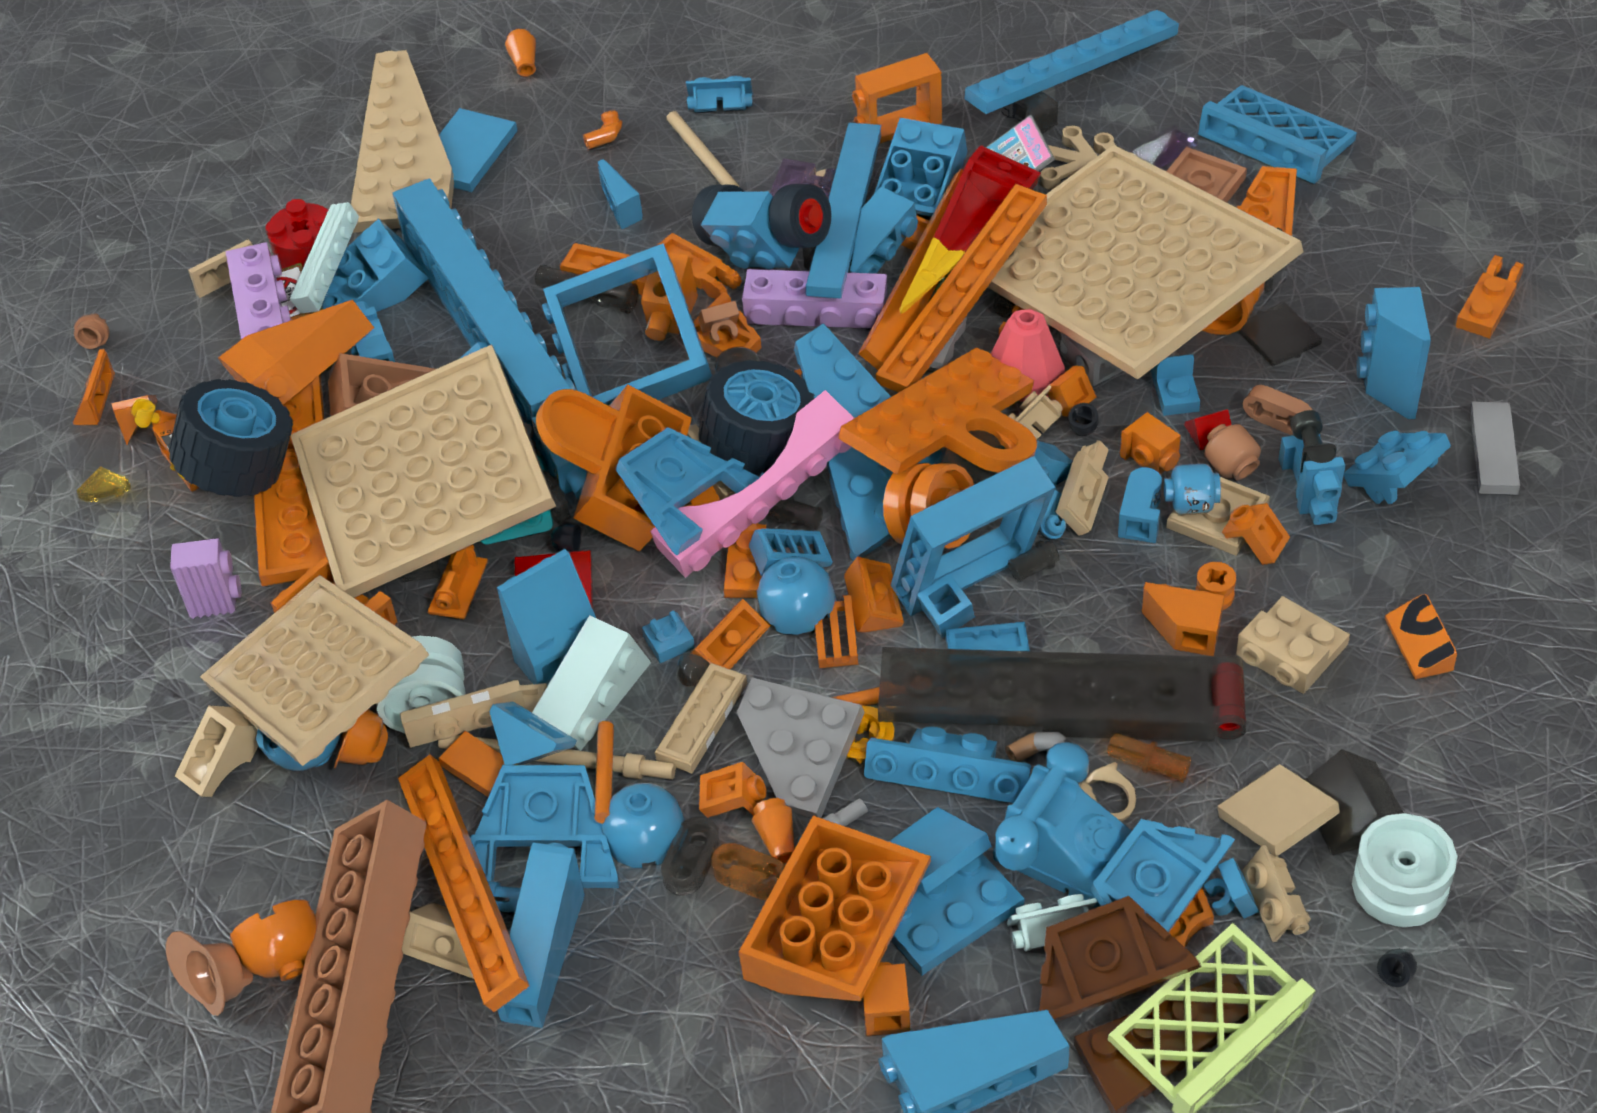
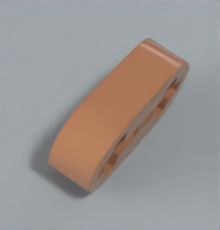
M1265 385L1253 387L1243 401V408L1252 419L1294 436L1290 426L1292 417L1299 412L1312 410L1304 401Z

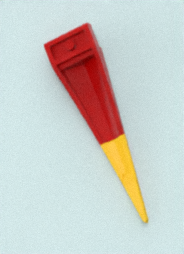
M982 145L977 148L967 161L941 222L901 304L900 314L906 312L956 266L1015 184L1033 190L1038 183L1041 172Z

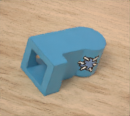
M1141 467L1130 473L1119 514V538L1156 543L1160 519V510L1156 508L1160 504L1162 477L1156 470Z

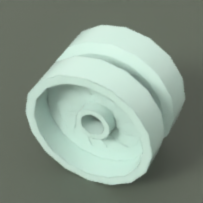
M421 635L412 637L423 645L429 656L420 663L419 668L413 674L404 677L389 690L388 695L381 702L376 704L379 717L383 719V722L389 728L405 733L400 713L466 694L463 683L465 677L462 655L452 643L438 637Z
M1407 813L1386 815L1371 823L1361 836L1353 874L1352 887L1356 900L1367 914L1384 924L1398 927L1420 926L1436 918L1447 903L1450 885L1455 873L1457 853L1452 839L1439 825L1425 817Z

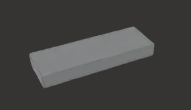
M1472 401L1470 415L1479 493L1518 495L1520 480L1510 403Z

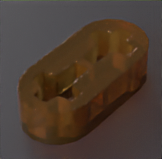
M735 843L719 846L713 852L711 858L713 874L717 882L765 901L768 899L785 868V865L780 860ZM733 860L738 861V866L732 865L729 869H724V864H731ZM771 874L776 875V880L770 879L767 884L762 883L761 878L768 879Z

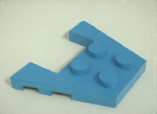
M668 427L620 458L616 471L674 554L679 555L700 539L703 529L678 510V508L687 504L718 481L723 482L732 491L738 493L760 477L744 470V463L734 458L725 461L711 454V447Z
M502 765L482 810L483 816L475 834H472L470 838L488 883L494 881L497 847H531L534 842L547 845L549 843H559L566 847H582L580 876L583 888H619L620 882L606 835L603 834L602 824L595 821V798L585 765Z

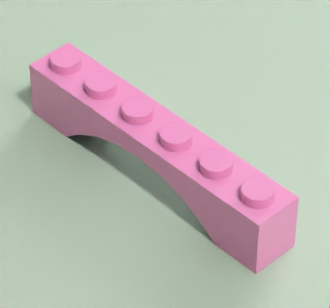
M826 390L797 412L794 428L785 449L774 465L757 481L742 491L720 501L700 506L678 508V510L703 529L701 537L696 543L679 555H676L655 527L651 530V534L657 549L685 578L693 571L703 569L715 553L723 547L726 548L735 543L742 531L752 523L756 524L762 521L769 513V510L780 500L790 498L797 491L798 486L807 478L821 473L828 461L839 452L844 453L851 448L850 445L838 438L841 426L854 419V417Z

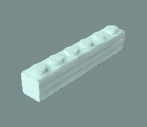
M349 202L338 203L337 205L331 204L296 283L290 300L301 314L317 312L321 308L359 219L357 212Z

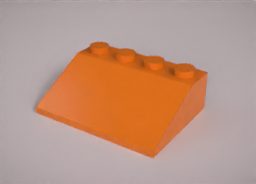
M812 816L739 950L743 979L781 994L861 1001L931 862V856Z

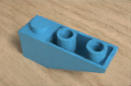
M882 186L876 191L860 212L850 273L877 274L884 263L895 256L901 243L907 237H911L917 228L918 220L915 202Z

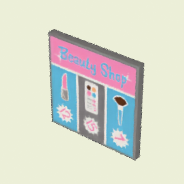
M1031 115L986 147L1036 171H1040L1055 160Z

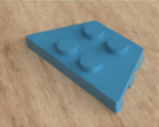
M1141 819L1093 882L1090 890L1100 906L1130 896L1163 928L1170 932L1232 847L1235 839L1224 834L1220 838L1195 834V829L1181 826L1170 828L1159 822Z

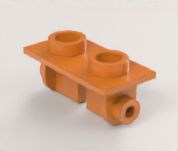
M473 544L451 554L428 609V614L465 619L488 563L487 558L476 557Z

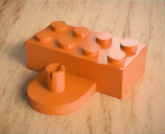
M628 384L610 406L577 390L562 389L553 392L538 409L536 415L538 433L551 452L588 471L573 518L640 552L653 538L651 530L655 526L617 473L618 461L668 427L687 436L692 418Z

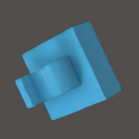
M674 610L669 612L668 616L659 620L653 619L650 621V624L642 627L643 637L659 663L695 648L693 636Z
M1234 858L1218 864L1223 879H1211L1204 885L1210 897L1218 893H1225L1221 900L1212 903L1218 916L1226 915L1235 906L1243 919L1258 913L1259 909L1246 883L1245 876Z

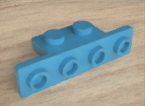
M925 727L923 729H916L909 744L870 738L866 747L864 776L868 779L1014 803L1030 778L1031 765L995 758L997 741L987 740L983 735L968 733L962 736L946 733L944 729L938 727Z

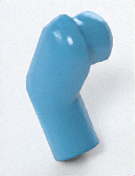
M1056 490L1052 495L1039 528L1040 533L1048 539L1060 538L1066 529L1065 520L1061 521L1056 514L1061 493Z

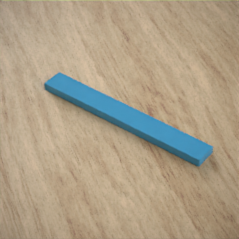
M848 123L828 199L832 214L831 226L824 241L816 246L806 283V296L842 298L855 245L860 212L865 204L881 138V125Z

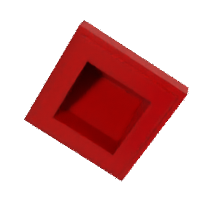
M1226 409L1185 421L1184 426L1199 450H1204L1209 442L1207 436L1214 428L1225 424L1227 427L1232 424L1229 410Z

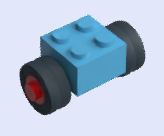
M730 184L710 185L699 192L692 208V223L699 239L707 245L721 247L730 256V261L743 269L748 267H763L766 269L790 268L799 248H812L824 241L829 232L832 218L828 197L821 188L812 184L786 185L780 188L774 197L769 192H745L742 188Z

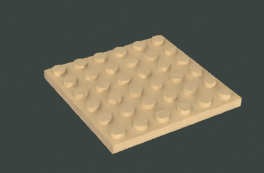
M492 344L291 434L335 585L353 598L556 507L498 355Z

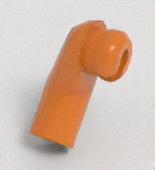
M616 110L602 113L601 119L604 124L600 129L583 134L588 150L613 142L617 138L622 128V120H619Z

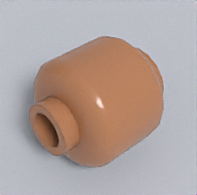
M1222 424L1209 433L1207 436L1209 442L1205 447L1204 455L1220 476L1225 479L1235 478L1238 481L1248 477L1258 468L1261 447L1243 426L1234 424L1227 427L1225 424Z

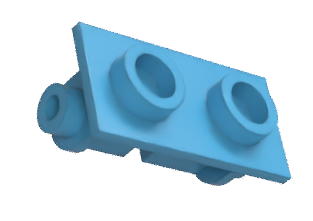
M730 76L727 79L712 80L701 77L694 81H686L688 110L694 109V112L717 111V100H723V111L746 110V107L752 106L751 78Z

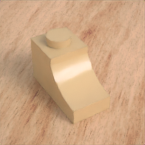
M209 705L175 777L201 797H212L217 787L232 770L244 762H251L258 748L256 741L258 728L244 718L234 707Z

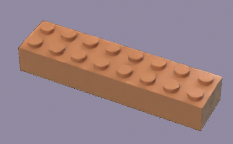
M389 800L378 804L335 828L315 915L316 932L306 955L271 1113H372L371 1103L374 1088L380 1075L379 1062L382 1047L388 1035L387 1022L389 1011L395 998L394 986L398 967L403 958L402 945L405 930L410 922L409 910L413 891L418 882L416 874L420 855L425 846L423 839L427 824L426 821Z

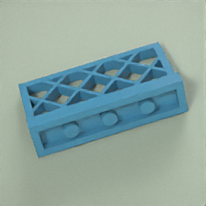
M1240 85L1219 103L1216 104L1209 101L1203 106L1198 135L1270 166L1297 169L1296 177L1315 184L1321 179L1323 168L1355 141L1357 132ZM1243 98L1250 102L1240 103L1239 100ZM1268 112H1276L1279 114L1269 115ZM1245 113H1259V115H1246ZM1286 124L1288 125V127H1275V126H1274V125H1286ZM1297 124H1305L1308 126L1298 127ZM1326 136H1334L1338 139H1327ZM1304 137H1317V139H1304Z

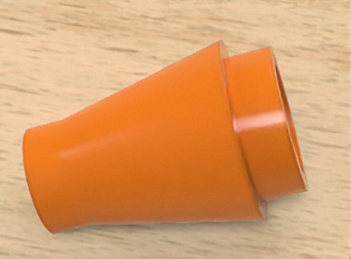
M525 29L511 31L507 36L505 48L517 69V73L523 77L531 76L536 71V39Z
M781 798L764 800L753 808L754 816L752 823L769 851L772 862L774 864L787 863L795 849L792 809L786 806L785 800Z

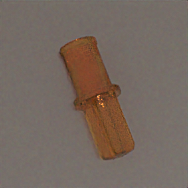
M1118 733L1112 736L1107 749V754L1110 757L1142 767L1143 773L1147 774L1150 770L1179 780L1184 783L1192 761V757H1186L1157 747V742L1155 741L1147 744Z

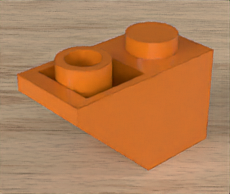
M1145 582L1142 614L1174 650L1214 657L1222 619L1224 595L1208 591L1172 587L1167 584Z

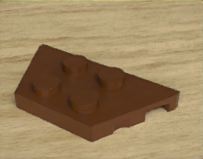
M1126 896L1046 927L1044 944L1046 957L1041 969L1040 984L1042 985L1039 1011L1048 1010L1056 1023L1196 970L1202 966L1200 961L1130 896Z

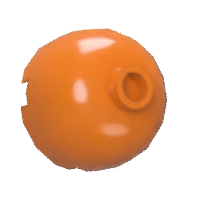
M291 900L272 906L275 914L261 920L259 913H256L240 923L231 932L230 939L233 943V949L246 969L256 976L264 978L280 976L282 981L291 980L303 973L307 951L316 932L315 912L311 909L307 900Z

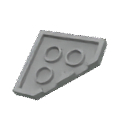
M751 678L737 714L776 798L785 800L786 806L791 807L792 813L810 818L812 816L821 818L865 712L860 704Z

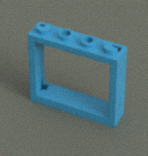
M664 243L543 289L547 303L542 304V308L548 323L555 324L557 332L552 334V338L558 353H565L567 363L562 364V368L566 378H570L575 383L577 391L592 397L562 307L657 271L659 272L690 360L627 384L659 400L707 382L711 378L712 373ZM627 384L593 396V398L610 406Z
M1035 456L910 517L891 582L892 589L910 617L923 611L917 594L948 573H951L961 589L964 590L1028 558L1056 488L1048 477L1050 471L1046 467H1041ZM1003 517L1000 527L942 555L945 545Z

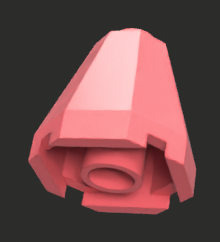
M1032 309L1015 311L1007 320L991 355L1000 360V362L1017 368L1022 374L1033 379L1032 392L1035 391L1040 395L1051 383L1065 373V366L1044 315ZM1028 394L1027 396L1023 397L1022 399H1020V400H1018V401H1019V402L1025 401V399H1026L1030 394Z

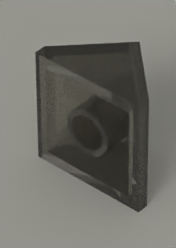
M1341 749L1305 779V781L1336 800L1339 804L1340 813L1318 828L1333 856L1358 849L1361 836L1371 823L1386 815L1404 813L1376 762Z

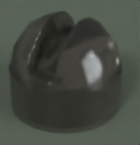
M682 654L677 664L676 676L682 685L695 687L710 664L700 656Z

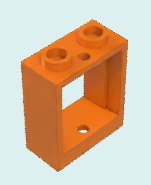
M928 53L855 76L856 90L852 92V96L857 108V116L854 117V123L881 125L879 144L893 139L900 118L933 124L942 123L941 70ZM916 86V105L877 117V99Z

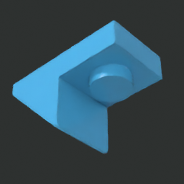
M1193 354L1167 357L1150 370L1163 416L1200 411V398L1193 378Z

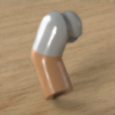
M1033 732L1005 747L1010 761L1021 762L1038 752L1046 750L1048 753L1051 747L1058 743H1065L1064 740L1067 738L1060 732Z

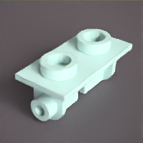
M1076 894L1058 899L1059 906L1042 909L1041 903H1033L1016 908L1017 915L1011 916L1007 921L1008 927L1018 926L1019 931L1012 932L1015 949L1023 948L1026 952L1044 947L1046 927L1089 911L1097 903V899L1084 900L1083 894Z

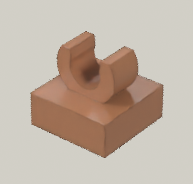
M736 301L701 310L699 323L702 333L710 331V339L714 345L719 344L720 339L717 331L720 329H727L732 340L737 338L738 328L736 324L739 311Z

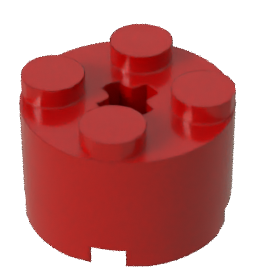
M293 199L286 204V208L277 212L265 225L273 255H278L282 272L296 267L302 272L329 209L318 204L306 203L302 199Z

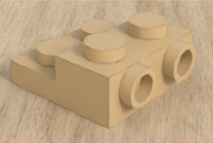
M1282 596L1267 613L1261 610L1239 634L1236 655L1240 656L1249 665L1257 666L1274 676L1281 684L1292 687L1304 694L1349 643L1350 634Z

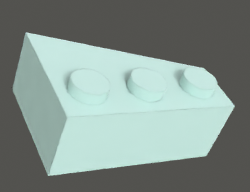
M589 615L532 713L576 739L577 742L574 748L581 751L588 741L594 737L598 730V724L607 719L651 662L629 633Z

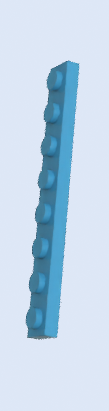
M1158 10L1151 11L1141 17L1129 20L1114 28L1104 30L1087 39L1080 40L1077 43L1055 50L1050 54L1033 59L1028 63L966 87L964 99L983 113L988 114L1178 34L1179 23L1169 18L1164 12Z

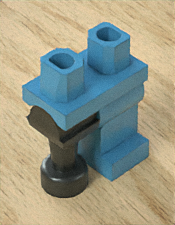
M1313 410L1302 411L1294 415L1290 421L1294 436L1282 437L1278 460L1282 470L1292 469L1295 475L1299 514L1310 513L1314 525L1334 523L1338 514L1337 507L1342 492L1345 463L1343 457H1335L1337 448L1334 444H1323L1320 437L1323 425L1319 413Z

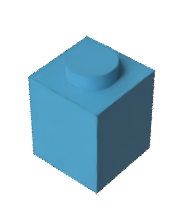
M948 573L917 594L921 609L941 638L946 637V629L959 628L975 618L972 603L951 573Z

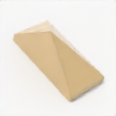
M248 239L228 250L251 246L252 243ZM225 251L188 270L196 295L199 298L231 282Z

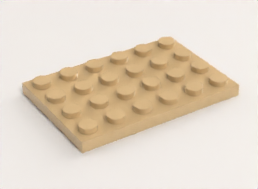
M319 575L202 674L200 678L213 692L231 707H234L244 718L299 764L304 766L308 761L320 756L325 747L341 732H345L353 727L357 718L373 704L381 702L388 695L389 690L404 677L413 674L419 668L420 663L429 656V653L420 642Z

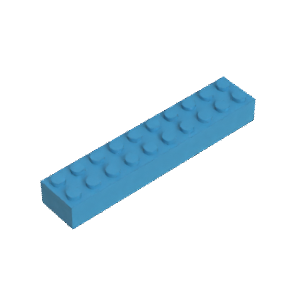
M429 178L392 192L405 244L429 277V283L470 347L472 348L477 342H486L488 346L492 344L517 402L522 420L533 427L532 417L537 415L538 409L547 397L553 392L562 389L576 390L570 378H563L557 358L554 355L549 357L540 333H533L530 319L525 311L519 312L518 304L512 291L504 290V284L497 269H490V263L485 251L476 248V242L469 228L464 230L461 217L455 208L450 209L444 190H437Z

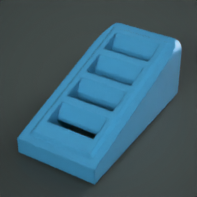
M606 160L598 161L601 187L620 228L624 229L642 220L643 214L639 193Z
M757 529L754 531L749 543V548L761 576L770 565L792 556L806 557L817 562L822 567H829L833 562L820 531ZM809 544L814 545L817 554H812ZM797 546H801L804 553H799ZM789 547L791 553H787L785 548Z

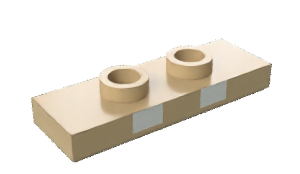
M710 663L655 751L656 760L675 763L676 768L693 774L746 687V675Z
M514 680L400 713L409 746L412 748L436 740L452 738L464 731L468 732L493 726L489 712L492 704L515 702L525 709L526 707L519 681Z

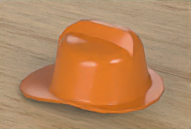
M368 709L357 718L353 727L342 732L340 751L334 769H336L339 762L366 765L368 762L375 763L381 760L388 741V732L383 724V719L378 714Z

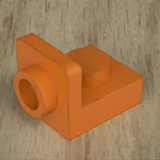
M1267 503L1251 506L1242 505L1236 508L1231 513L1230 520L1222 531L1226 539L1243 536L1262 565L1275 563L1290 539L1289 534Z
M744 762L700 775L699 810L707 818L744 807L754 816L753 808L766 797V787L763 779L756 775Z

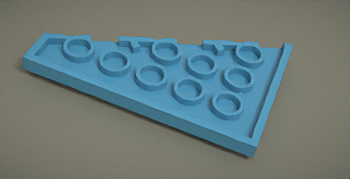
M824 323L795 342L794 352L797 363L801 366V378L805 380L809 392L814 393V398L826 390L843 408L856 418L891 397ZM851 447L844 453L839 452L827 462L836 507L839 508L841 514V526L845 530L850 548L849 555L854 561L856 557H865L892 538L884 520L883 499L886 485L893 472ZM940 449L918 462L931 465L938 463L953 464Z

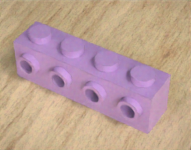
M267 242L225 251L241 339L258 331L291 321L288 306H282L281 303L282 301H287L283 280L277 281L276 276L282 275L278 255L271 256Z
M747 269L742 297L743 311L747 324L819 327L824 323L827 327L872 328L888 299L887 274L848 273L842 298L838 299L806 296V283L810 271Z

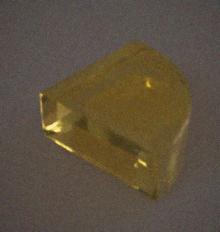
M100 466L76 491L81 500L97 502V498L113 494L115 497H118L127 492L131 485L127 478Z

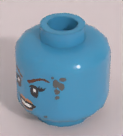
M1208 464L1177 465L1172 470L1171 479H1164L1165 502L1172 501L1173 508L1178 514L1209 513L1213 509L1214 503H1220L1221 500L1219 473H1213Z

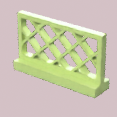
M1234 923L1195 956L1200 961L1201 968L1170 979L1116 1027L1107 1039L1173 1103L1172 1111L1174 1113H1196L1308 1009L1316 991L1303 978L1296 982ZM1232 940L1245 952L1246 965L1221 964V949ZM1214 956V963H1206ZM1195 972L1215 973V993L1190 991V977ZM1222 974L1246 975L1247 994L1222 993ZM1253 975L1271 976L1282 988L1274 996L1254 995ZM1182 984L1184 985V991H1175ZM1164 1000L1184 1001L1185 1021L1159 1020V1005ZM1191 1001L1216 1003L1217 1023L1191 1021ZM1223 1003L1248 1004V1020L1243 1024L1224 1023ZM1255 1005H1263L1255 1012ZM1151 1012L1153 1013V1019H1144ZM1133 1028L1153 1029V1050L1135 1049L1124 1037ZM1159 1030L1185 1031L1186 1051L1160 1050ZM1192 1031L1217 1032L1218 1047L1212 1053L1192 1052ZM1224 1033H1233L1224 1041ZM1147 1059H1154V1066ZM1160 1060L1186 1061V1077L1176 1086H1173L1161 1074ZM1193 1062H1201V1063L1193 1070Z

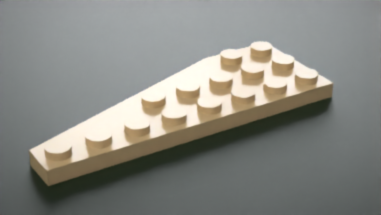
M407 50L376 53L351 201V206L359 216L353 233L363 232L378 218L390 229L400 228L392 192L429 178L437 190H444L450 209L452 206L454 174Z

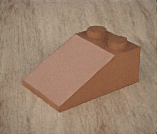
M340 353L328 380L331 416L427 374L435 370V368Z

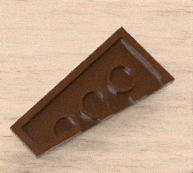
M1236 974L1222 976V993L1247 994ZM1215 979L1192 988L1190 991L1215 993ZM1164 1000L1159 1005V1020L1185 1021L1184 1001ZM1191 1001V1021L1217 1023L1216 1003ZM1223 1003L1224 1023L1243 1024L1248 1020V1004ZM1151 1012L1144 1019H1153V1013ZM1131 1014L1074 1036V1047L1111 1113H1125L1131 1103L1141 1096L1145 1098L1157 1089L1107 1040L1109 1034ZM1133 1028L1124 1037L1135 1049L1153 1050V1029ZM1159 1030L1160 1050L1186 1051L1185 1031ZM1192 1031V1052H1201L1205 1048H1212L1217 1044V1032ZM1224 1033V1038H1226L1231 1033ZM1147 1059L1154 1066V1059ZM1160 1060L1161 1074L1165 1078L1174 1071L1178 1070L1180 1072L1186 1067V1061Z

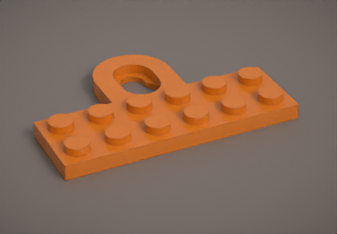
M976 347L842 425L838 439L897 475L942 447L948 448L980 468L1000 473L1035 456L1037 440L1033 433L1024 425L1001 412L1030 394L1034 380L1022 374L1017 368L1000 362L989 352ZM980 430L993 434L1006 449L994 448L971 435L969 431Z

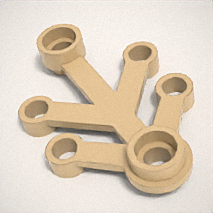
M1077 126L1065 127L1062 131V143L1067 147H1074L1076 151L1048 145L1055 160L1067 162V164L1043 169L1040 179L1041 186L1045 189L1057 187L1061 184V179L1072 176L1098 156L1096 153L1101 154L1113 144L1116 145L1114 137L1109 133L1097 134L1094 137L1093 150L1082 136L1081 128Z

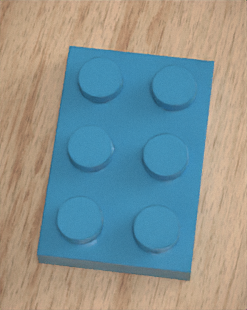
M982 853L929 893L925 894L917 889L891 941L922 976L1014 915L1016 908L1024 906V897Z

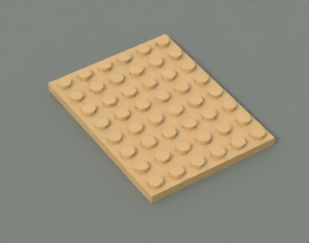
M1113 144L1046 194V207L993 278L988 288L1024 310L1032 309L1043 314L1048 325L1134 378L1139 379L1304 251L1301 241Z

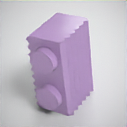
M219 538L172 544L170 568L189 617L194 619L196 616L202 618L204 615L209 617L211 614L215 616L219 613L225 615L227 612L232 614L235 611L236 598H240L242 594L241 582L238 575H232L231 553L229 550L223 551Z

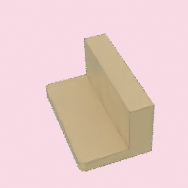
M430 903L409 912L410 922L405 930L402 945L403 954L474 979L448 908L436 903Z

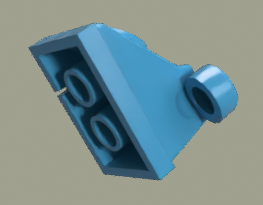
M1069 742L1058 743L1049 749L1046 767L1039 764L1033 767L1027 784L1013 805H1008L1005 819L997 828L993 860L999 862L1006 869L1021 872L1063 893L1069 889V896L1083 894L1084 900L1095 898L1090 890L1093 882L1132 830L1085 793L1078 783L1082 782L1089 772V757L1083 748ZM1097 902L1093 907L1098 908L1100 905Z

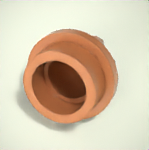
M98 314L84 315L77 320L74 326L76 341L88 349L104 345L110 335L106 319H102Z

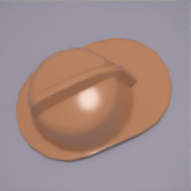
M182 931L172 932L167 938L165 946L166 957L172 974L183 989L203 1004L212 1015L219 1016L224 1011L225 1003L237 997L243 990V987L253 981V973L241 964L237 953L229 944H200L193 937Z

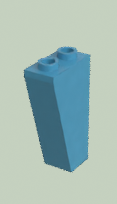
M532 843L509 935L530 986L497 1010L500 1021L543 1028L585 896L573 848H567L559 843H549L548 845Z
M1043 1010L891 1034L882 1038L883 1057L878 1058L880 1069L889 1084L895 1082L901 1092L898 1095V1099L903 1113H970L1067 1069L1069 1063V1044L1049 1011Z

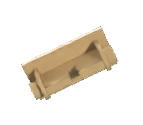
M1050 385L1040 395L1033 391L1020 405L1019 408L1023 412L1018 417L1013 413L1008 416L1028 428L1036 440L1042 434L1032 425H1035L1044 434L1061 417L1062 405L1057 400H1050L1046 396L1052 388ZM999 440L995 442V447L1000 444Z
M1262 845L1242 872L1272 942H1277L1286 930H1292L1295 935L1308 931L1310 916L1306 912L1299 895H1287V893H1292L1296 887L1288 872L1285 860L1269 854L1266 845Z

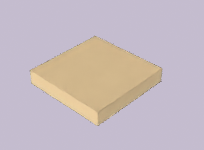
M1220 477V503H1214V507L1209 513L1178 514L1173 510L1167 519L1166 528L1237 556L1246 542L1243 536L1226 539L1222 533L1230 520L1231 513L1242 505L1251 506L1263 503L1269 505L1270 496Z
M1281 764L1217 806L1218 815L1222 820L1258 845H1266L1268 851L1276 857L1340 813L1339 804L1336 800Z

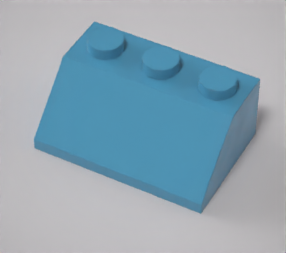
M1420 287L1374 288L1372 304H1366L1365 322L1368 330H1362L1361 332L1363 356L1357 357L1358 379L1363 378L1366 394L1405 418L1416 419L1431 342Z

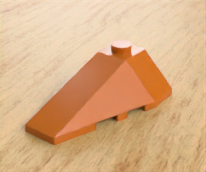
M352 299L247 335L219 356L218 359L235 380L263 388L271 395L277 397L282 404H285L332 365L340 353L345 354L372 331L374 326Z

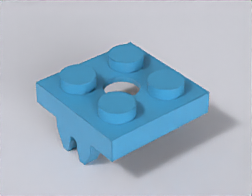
M1391 431L1382 435L1378 439L1379 443L1371 450L1359 455L1355 459V464L1344 472V477L1348 486L1364 487L1366 493L1376 504H1380L1384 499L1388 504H1392L1397 500V488H1405L1427 467L1433 468L1438 463V457L1449 449L1451 444L1446 433H1428L1427 431L1400 433L1399 431Z

